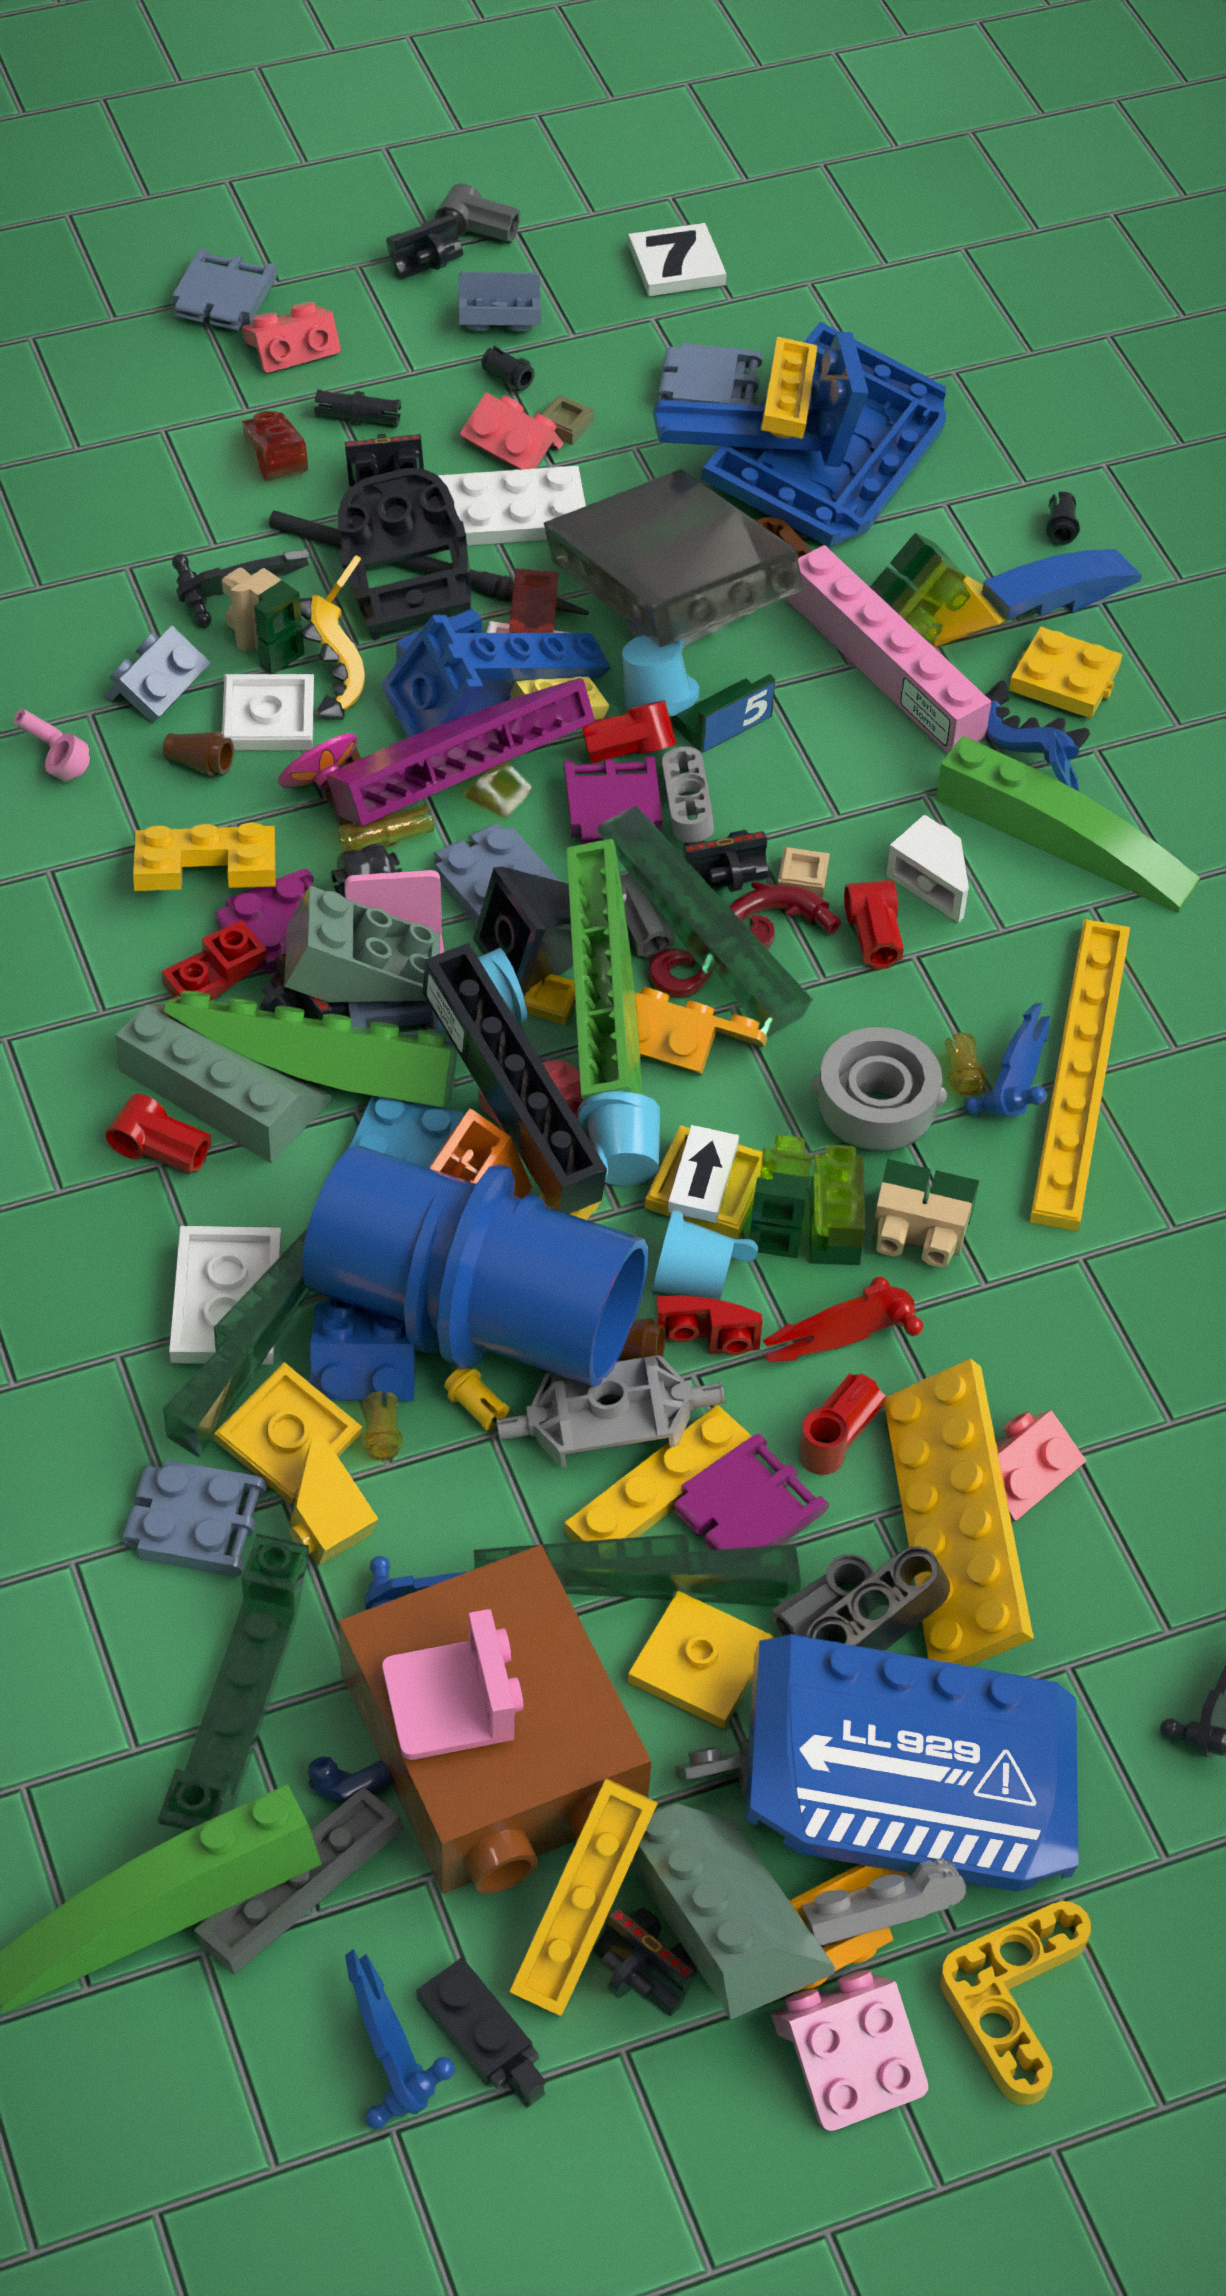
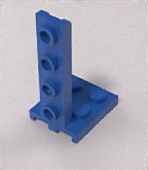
M836 331L830 349H826L822 360L823 370L819 380L813 382L811 389L810 408H808L803 439L795 437L779 438L768 431L761 430L765 406L660 400L655 403L652 411L658 441L676 444L821 451L824 466L841 467L869 393L853 333Z
M432 615L381 683V687L409 738L460 718L484 687L481 680L574 677L597 679L606 674L610 669V665L592 633H455L446 615Z

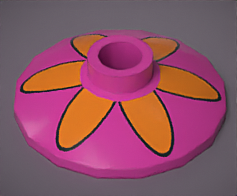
M348 733L331 738L315 746L289 764L279 775L277 782L282 788L301 787L314 782L319 789L328 787L329 784L325 774L338 769L351 756L359 740L353 733Z

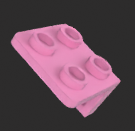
M426 870L352 875L346 878V899L368 907L380 908L390 915L412 923L423 924L431 930L439 932L440 954L444 952L441 882L438 872Z
M491 1609L469 1613V1641L392 1655L383 1661V1676L400 1751L404 1758L415 1760L514 1740L515 1712L524 1710L522 1692L517 1677L508 1679L504 1664L511 1662L508 1635L505 1628L496 1630Z
M861 1970L845 1975L838 1979L839 1988L820 1995L817 1989L794 1994L785 1999L786 2008L771 2013L777 2035L794 2043L818 2122L829 2131L843 2128L921 2098L928 2090V2082L896 1981L876 1974L872 1975L870 1970Z

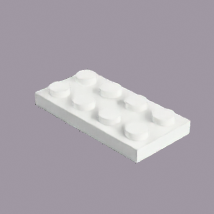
M578 466L437 475L447 485L454 500L458 517L464 523L467 546L589 537V520Z

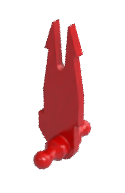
M881 1276L874 1278L869 1288L863 1289V1296L834 1305L793 1326L789 1323L764 1339L763 1342L769 1347L808 1336L764 1356L768 1362L795 1361L797 1356L840 1348L871 1337L870 1333L895 1324L903 1326L905 1333L908 1335L918 1336L922 1332L924 1325L922 1320L915 1316V1303L911 1295L904 1289L890 1286L888 1280Z

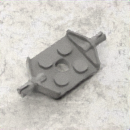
M656 1355L617 1362L609 1376L605 1377L601 1385L591 1387L553 1373H547L542 1380L532 1405L526 1407L527 1415L503 1419L497 1418V1427L500 1441L527 1435L536 1437L539 1445L561 1468H567L565 1454L663 1438L669 1439L670 1448L678 1445L690 1419V1411H695V1408L725 1404L722 1382L691 1388L690 1380L684 1381L662 1356ZM609 1394L621 1397V1400L611 1405H602L597 1402L599 1398Z

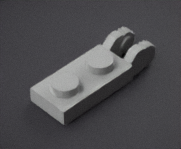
M936 1858L935 1862L929 1860L920 1863L912 1876L885 1875L873 1880L869 1887L855 1891L830 1890L818 1895L815 1898V1902L802 1905L808 1929L821 1946L927 1916V1914L948 1909L949 1905L955 1907V1904H960V1901L965 1899L964 1894L967 1893L965 1890L967 1886L962 1876H959L954 1864H951L949 1860L945 1861L944 1858L941 1860Z

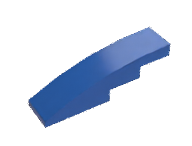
M1116 549L1085 550L1045 558L984 580L982 594L1007 620L1030 609H1034L1042 616L1066 605L1072 612H1075L1140 582L1142 574Z

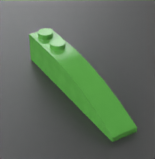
M965 736L959 739L941 763L935 800L1178 913L1199 884L1200 877L1162 846L1099 803L1044 772Z
M613 839L567 847L581 1097L583 1100H586L592 1095L609 1091H624L643 1095L635 989L615 843Z
M289 1785L282 1786L191 1828L134 1858L79 1892L0 1951V2005L3 2012L6 2013L322 1865L309 1824Z

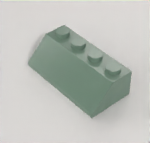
M146 1004L115 1034L119 1071L270 1163L331 1102V1094L311 1082L253 1061L208 1039L165 1013V1004Z
M678 1803L653 1813L632 1860L634 1872L731 2020L835 1974L834 1964L734 1821Z

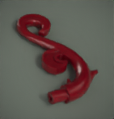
M754 881L751 886L755 890L735 900L723 911L715 923L702 964L696 975L686 979H678L672 976L670 971L676 966L687 965L694 967L695 955L684 949H665L657 953L650 961L648 969L650 983L656 990L668 994L669 997H689L697 993L707 983L727 942L738 952L748 955L768 950L775 941L774 924L767 917L753 915L758 912L775 909L785 910L787 915H800L810 924L817 923L829 935L839 929L841 920L829 910L828 902L808 889L795 885H770ZM749 916H751V928H742L741 924L743 923V921Z

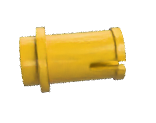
M458 1368L448 1377L444 1384V1388L448 1391L447 1398L452 1403L459 1402L486 1431L495 1428L496 1423L492 1420L493 1417L496 1419L505 1418L509 1412V1407L480 1380L481 1373L477 1369L470 1370L466 1368L462 1370Z

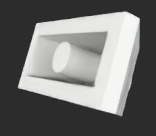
M924 814L890 844L886 876L959 923L964 918L969 890L961 838L955 835L948 827L938 824Z

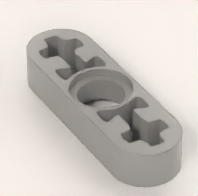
M692 747L674 748L665 753L662 758L673 834L678 840L683 842H700L709 838L714 832L713 812L703 757L699 750ZM688 769L689 773L680 774V770ZM684 793H696L689 796H680ZM696 814V819L688 820L687 816Z

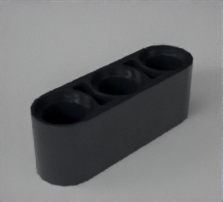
M919 1546L909 1547L898 1553L818 1617L809 1627L806 1637L831 1642L838 1639H846V1644L885 1651L947 1600L950 1592V1581L937 1558L930 1550ZM922 1572H931V1576L926 1583L920 1586L910 1585L916 1575ZM884 1605L889 1606L887 1613L878 1620H868L870 1613L875 1608Z

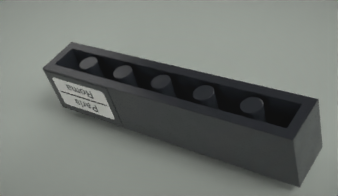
M467 943L425 959L423 995L505 1132L511 1136L518 1154L550 1207L571 1214L602 1201L607 1173L606 1166L471 945Z

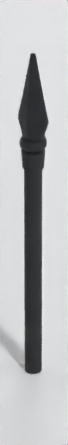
M275 510L270 515V527L342 548L341 534L338 529ZM429 556L392 563L426 574L453 568L452 563ZM470 569L471 587L487 595L496 596L501 601H506L509 598L527 606L529 588L538 589L529 584L513 582L512 578L507 575L501 577L498 574ZM543 591L542 608L581 615L589 614L588 610Z

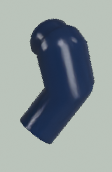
M323 1756L313 1760L307 1770L310 1778L308 1784L311 1790L319 1797L341 1804L346 1802L362 1787L375 1794L393 1785L388 1768L382 1760L352 1774L338 1769L337 1764L331 1757Z

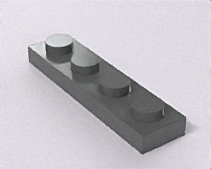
M362 1787L311 1830L322 1865L207 1918L194 1929L198 1943L235 1975L402 1832L404 1828L400 1816L365 1787Z

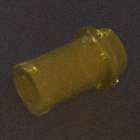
M969 1033L953 1034L955 1048L950 1038H947L944 1043L951 1067L948 1075L949 1085L960 1095L976 1094L983 1088L987 1076L985 1068L978 1061L975 1038Z
M382 1391L374 1392L365 1399L367 1431L362 1436V1446L367 1451L369 1457L384 1461L394 1458L403 1445V1435L398 1431L397 1425L398 1398L393 1393L387 1392L386 1407L382 1408Z

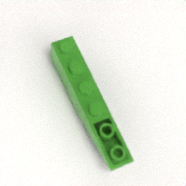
M181 991V997L176 996L165 1002V1013L208 1039L253 1061L295 1077L349 1092L444 1107L451 1100L458 1052L452 1042L446 1041L447 1034L432 1030H418L417 1036L399 1033V1026L384 1022H371L370 1028L351 1025L352 1018L335 1014H324L322 1020L304 1017V1010L287 1006H277L275 1012L258 1010L257 1002L246 999L231 998L228 999V1004L210 1002L209 994L198 991Z

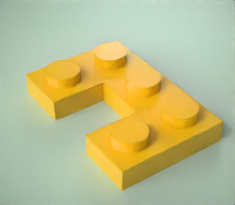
M245 823L239 827L217 828L214 825L201 824L188 829L152 826L146 830H136L133 867L134 891L181 890L182 867L228 866L229 888L276 886L275 826Z

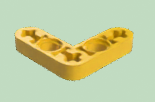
M1060 1901L1052 1903L955 1949L946 1957L942 1966L940 1987L943 1995L1000 2091L1008 2100L1016 2104L1030 2105L1040 2101L1049 2088L1053 2067L1048 2055L1008 1990L1076 1958L1084 1951L1091 1933V1921L1084 1909L1073 1902ZM1057 1921L1064 1928L1075 1927L1072 1940H1069L1064 1933L1049 1938L1045 1948L1046 1953H1044L1041 1940L1053 1934ZM1008 1942H1019L1030 1951L1031 1960L1025 1965H1011L1002 1958L1000 1948ZM986 1955H988L991 1967L982 1970L978 1974L975 1986L971 1987L966 1980L955 1981L958 1968L962 1967L967 1974H972L983 1969ZM986 2014H1000L1010 2022L1011 2033L1006 2037L992 2038L984 2033L979 2021ZM1018 2043L1022 2045L1018 2047L1016 2059L1025 2071L1033 2069L1037 2071L1033 2085H1030L1024 2078L1016 2081L1013 2078L1017 2065L1010 2051Z

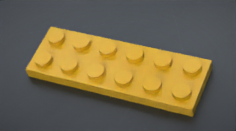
M970 1358L887 1396L884 1404L909 1547L919 1546L930 1550L937 1558L950 1581V1592L947 1600L922 1621L928 1659L964 1666L974 1665L1034 1640L982 1369L980 1365ZM922 1572L914 1577L915 1585L920 1586L926 1583L931 1576V1572Z

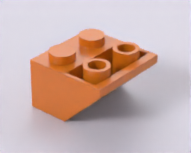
M469 1108L449 1134L427 1167L477 1184L488 1167L500 1164L511 1168L515 1179V1197L523 1199L533 1188L511 1136L471 1108Z

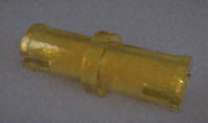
M422 804L419 807L388 814L364 826L356 823L339 826V842L346 840V844L342 845L341 848L343 852L359 851L372 843H379L388 848L395 846L397 840L423 833H431L434 831L433 816L425 817L426 814L431 813V810L427 804Z

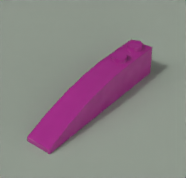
M574 679L473 712L406 738L325 774L338 815L364 826L595 722L584 679Z

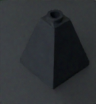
M502 866L494 867L473 940L484 955L498 948L503 950L514 969L523 996L540 981H542L543 986L545 978L550 974L558 976L573 966L569 884Z

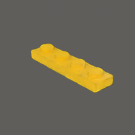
M777 337L761 430L768 431L779 438L795 437L803 439L818 345Z
M717 1404L684 1430L677 1446L670 1448L669 1442L565 1521L564 1534L593 1562L601 1567L676 1508L674 1504L683 1496L681 1489L685 1482L752 1436Z
M607 1778L605 1779L509 1991L510 1993L562 2017L658 1802Z

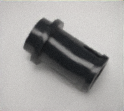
M493 346V349L488 348L482 357L481 367L483 370L506 381L507 387L514 391L527 389L534 379L535 372L528 360L524 358L516 359L497 346Z
M1059 492L1058 505L1055 494L1049 499L1050 518L1046 523V533L1053 542L1065 545L1071 543L1077 537L1080 531V524L1075 514V497L1068 492Z

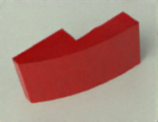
M240 920L202 938V952L161 971L162 983L173 997H181V991H198L209 994L211 1001L243 979L267 957V949L246 923Z
M656 1296L654 1324L665 1326L666 1341L688 1342L695 1338L707 1337L709 1354L726 1353L729 1355H740L748 1351L760 1350L763 1325L761 1313L741 1305L712 1298Z

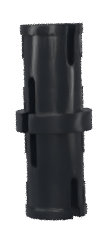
M318 389L316 392L315 403L319 404L314 406V414L317 417L349 419L351 424L360 425L362 421L388 424L395 427L399 425L401 413H398V410H401V400L367 397L365 392L355 391L354 395L328 392Z

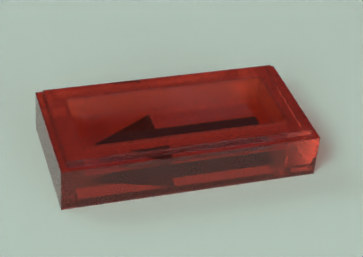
M515 569L509 633H554L559 572Z

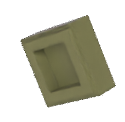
M558 395L541 415L551 420L557 426L555 433L561 440L573 445L594 422L595 410Z

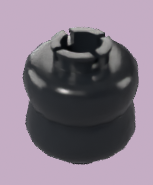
M372 843L360 851L351 850L340 854L336 863L337 870L331 871L332 883L337 881L340 883L333 886L335 892L345 897V880L349 876L402 872V869H395V866L400 865V862L394 852L388 854L384 846L379 843Z

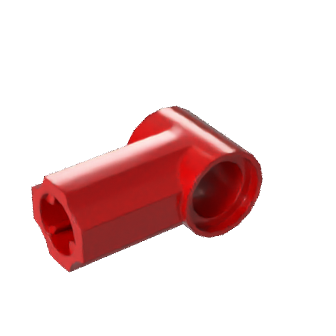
M666 700L637 706L626 710V714L596 720L581 727L590 763L636 751L637 754H644L676 745Z
M882 880L845 884L844 907L846 919L849 925L855 926L863 963L871 965L874 970L890 968L892 964L903 959L904 952L897 923L898 900L894 881Z
M133 1094L106 1129L104 1135L111 1148L124 1157L139 1159L145 1154L189 1174L200 1170L206 1161V1156L211 1146V1134L167 1116L164 1108L156 1100L143 1094Z
M849 1373L821 1408L812 1410L806 1415L802 1423L799 1459L802 1466L808 1471L819 1475L834 1473L842 1466L846 1451L885 1404L886 1395L878 1388L876 1381L863 1373L859 1375ZM816 1440H827L831 1443H821Z

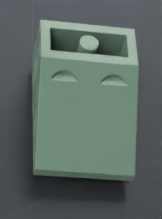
M310 885L287 924L284 987L326 1002L427 1001L422 993L425 959L440 954V933L431 930L423 924L412 923L390 915L380 908L368 907L346 899L336 892L325 891Z

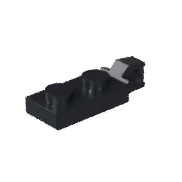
M463 1957L416 1990L418 2002L486 2086L491 2083L498 2090L507 2083L526 2108L545 2095L544 2085L546 2081L533 2065V2063L539 2060V2054L532 2046V2041Z

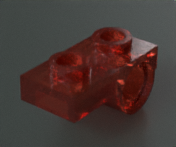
M262 411L255 414L253 419L242 421L244 437L256 451L258 465L265 481L308 471L305 439L282 412Z

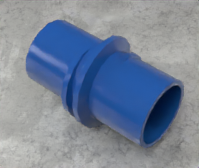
M363 1146L350 1147L337 1160L320 1191L305 1237L302 1272L304 1284L312 1292L405 1323L406 1337L414 1345L415 1350L424 1353L440 1352V1355L450 1366L462 1370L477 1366L491 1352L591 1387L601 1385L603 1379L608 1377L614 1369L624 1349L630 1328L635 1321L647 1274L648 1246L643 1238L546 1207V1203L541 1197L528 1194L523 1199L515 1197V1179L510 1167L500 1164L488 1167L476 1184Z

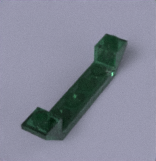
M261 1534L256 1535L241 1578L243 1603L185 1771L177 1769L174 1771L158 1818L159 1824L189 1830L234 1809L296 1624L309 1545Z

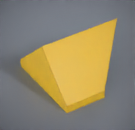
M956 569L952 570L912 614V621L934 648L980 630L1000 625L1002 622L1007 621V619L982 594L983 584Z

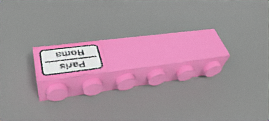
M823 545L790 562L787 601L947 754L950 753L962 736L976 742L986 738L992 701L833 552Z

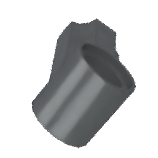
M459 183L454 185L435 213V220L448 215L456 217L458 237L469 231L512 243L517 234L521 210L483 199L474 187Z
M646 868L621 875L620 880L629 941L637 956H644L647 960H651L657 953L674 946L675 934L660 907V897L655 878L651 871Z
M843 1554L834 1558L828 1565L826 1574L771 1611V1619L776 1625L779 1635L786 1636L792 1634L806 1637L811 1624L850 1593L841 1590L838 1586L843 1584L858 1586L874 1573L870 1563L863 1557L855 1554Z

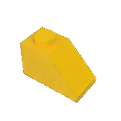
M322 1432L312 1437L307 1449L290 1520L292 1525L290 1535L296 1547L304 1556L311 1554L316 1564L320 1566L370 1536L379 1520Z

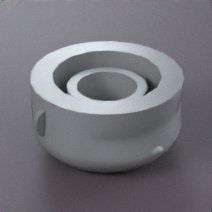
M886 1027L863 1028L840 1037L825 1053L820 1068V1075H817L812 1080V1089L818 1095V1106L821 1115L829 1129L844 1142L871 1151H891L904 1148L916 1142L927 1132L936 1117L938 1107L942 1106L947 1099V1092L941 1087L942 1072L940 1064L929 1047L915 1036L901 1030ZM879 1092L887 1094L892 1098L878 1100L870 1098L864 1093Z

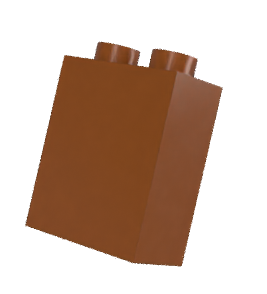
M542 1545L338 1621L341 1675L380 1759L388 1768L395 1792L442 1894L472 1882L479 1893L494 1894L510 1889L527 1879L538 1866L537 1856L576 1840L578 1841L606 1778L648 1797L651 1759ZM491 1609L496 1630L505 1628L508 1635L511 1662L504 1663L508 1679L517 1677L522 1692L524 1710L515 1712L514 1740L415 1760L404 1758L400 1751L383 1676V1661L392 1655L469 1641V1613Z

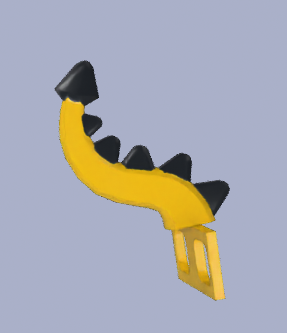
M357 555L350 562L326 599L318 595H313L310 598H300L301 616L309 621V624L301 630V636L304 639L322 645L319 658L323 662H337L338 665L331 669L330 675L344 682V684L335 683L332 686V691L337 698L325 695L319 705L316 715L322 719H344L345 710L355 704L364 689L365 670L363 660L354 644L338 624L341 608L331 603L361 560Z

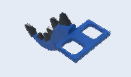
M1002 680L995 684L985 694L992 701L986 732L989 739L1004 750L1043 753L1044 759L1051 765L1058 781L1079 791L1078 777L1069 759L1079 754L1080 747L1090 736L1089 730L1087 728H1080L1065 732L1066 721L1062 717L1053 720L1044 727H1040L1038 720L1032 717L1019 728V716L1014 715L1003 720L1010 714L1009 708L1000 707V705L1010 700L1006 682Z

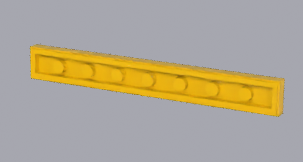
M1084 919L1030 1223L1077 1232L1079 1230L1130 927Z

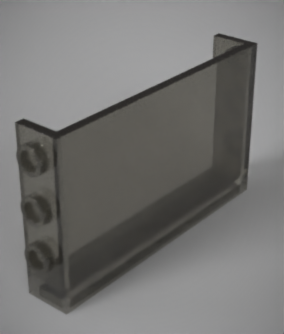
M682 469L543 523L552 561L660 648L804 590L795 548Z

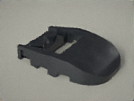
M400 469L363 479L346 492L338 510V530L341 534L342 546L339 554L344 570H346L355 555L361 558L348 577V580L373 640H379V634L427 623L432 615H446L449 618L471 609L470 563L464 523L458 517L454 500L447 485L439 476L424 469ZM450 550L453 563L452 569L369 588L365 571L367 569Z

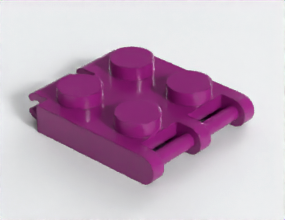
M645 757L644 762L614 763V759H604V764L574 765L573 760L563 761L571 837H580L581 845L613 839L614 835H621L622 844L655 843V833H662L663 817L654 757ZM645 771V773L616 774L615 772ZM585 773H604V774H605V775L575 776V774H585Z
M301 869L276 879V886L255 887L227 898L226 907L215 913L217 917L215 921L220 929L243 920L267 949V957L250 973L265 969L268 975L276 972V956L286 953L287 924L305 895V890L307 891L310 885L314 886L312 884L314 877L308 869Z
M760 1433L753 1435L685 1482L681 1489L683 1496L674 1504L676 1506L674 1512L697 1536L712 1528L705 1535L707 1540L704 1543L727 1568L735 1566L740 1561H743L748 1567L752 1566L821 1517L829 1508V1503L822 1496L815 1498L797 1479L798 1472L792 1465L784 1466L766 1447L768 1441ZM759 1454L776 1473L772 1475L755 1456ZM790 1486L807 1505L803 1506L786 1487Z

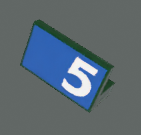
M771 674L754 683L745 678L676 714L675 728L702 754L772 717L776 679Z

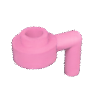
M20 709L16 713L13 720L16 726L49 745L50 750L45 761V769L49 774L63 782H68L80 777L86 771L90 762V756L88 755L89 747L86 742L71 733L63 734L57 728L25 709Z

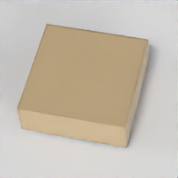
M784 847L778 885L800 886L823 898L830 853Z

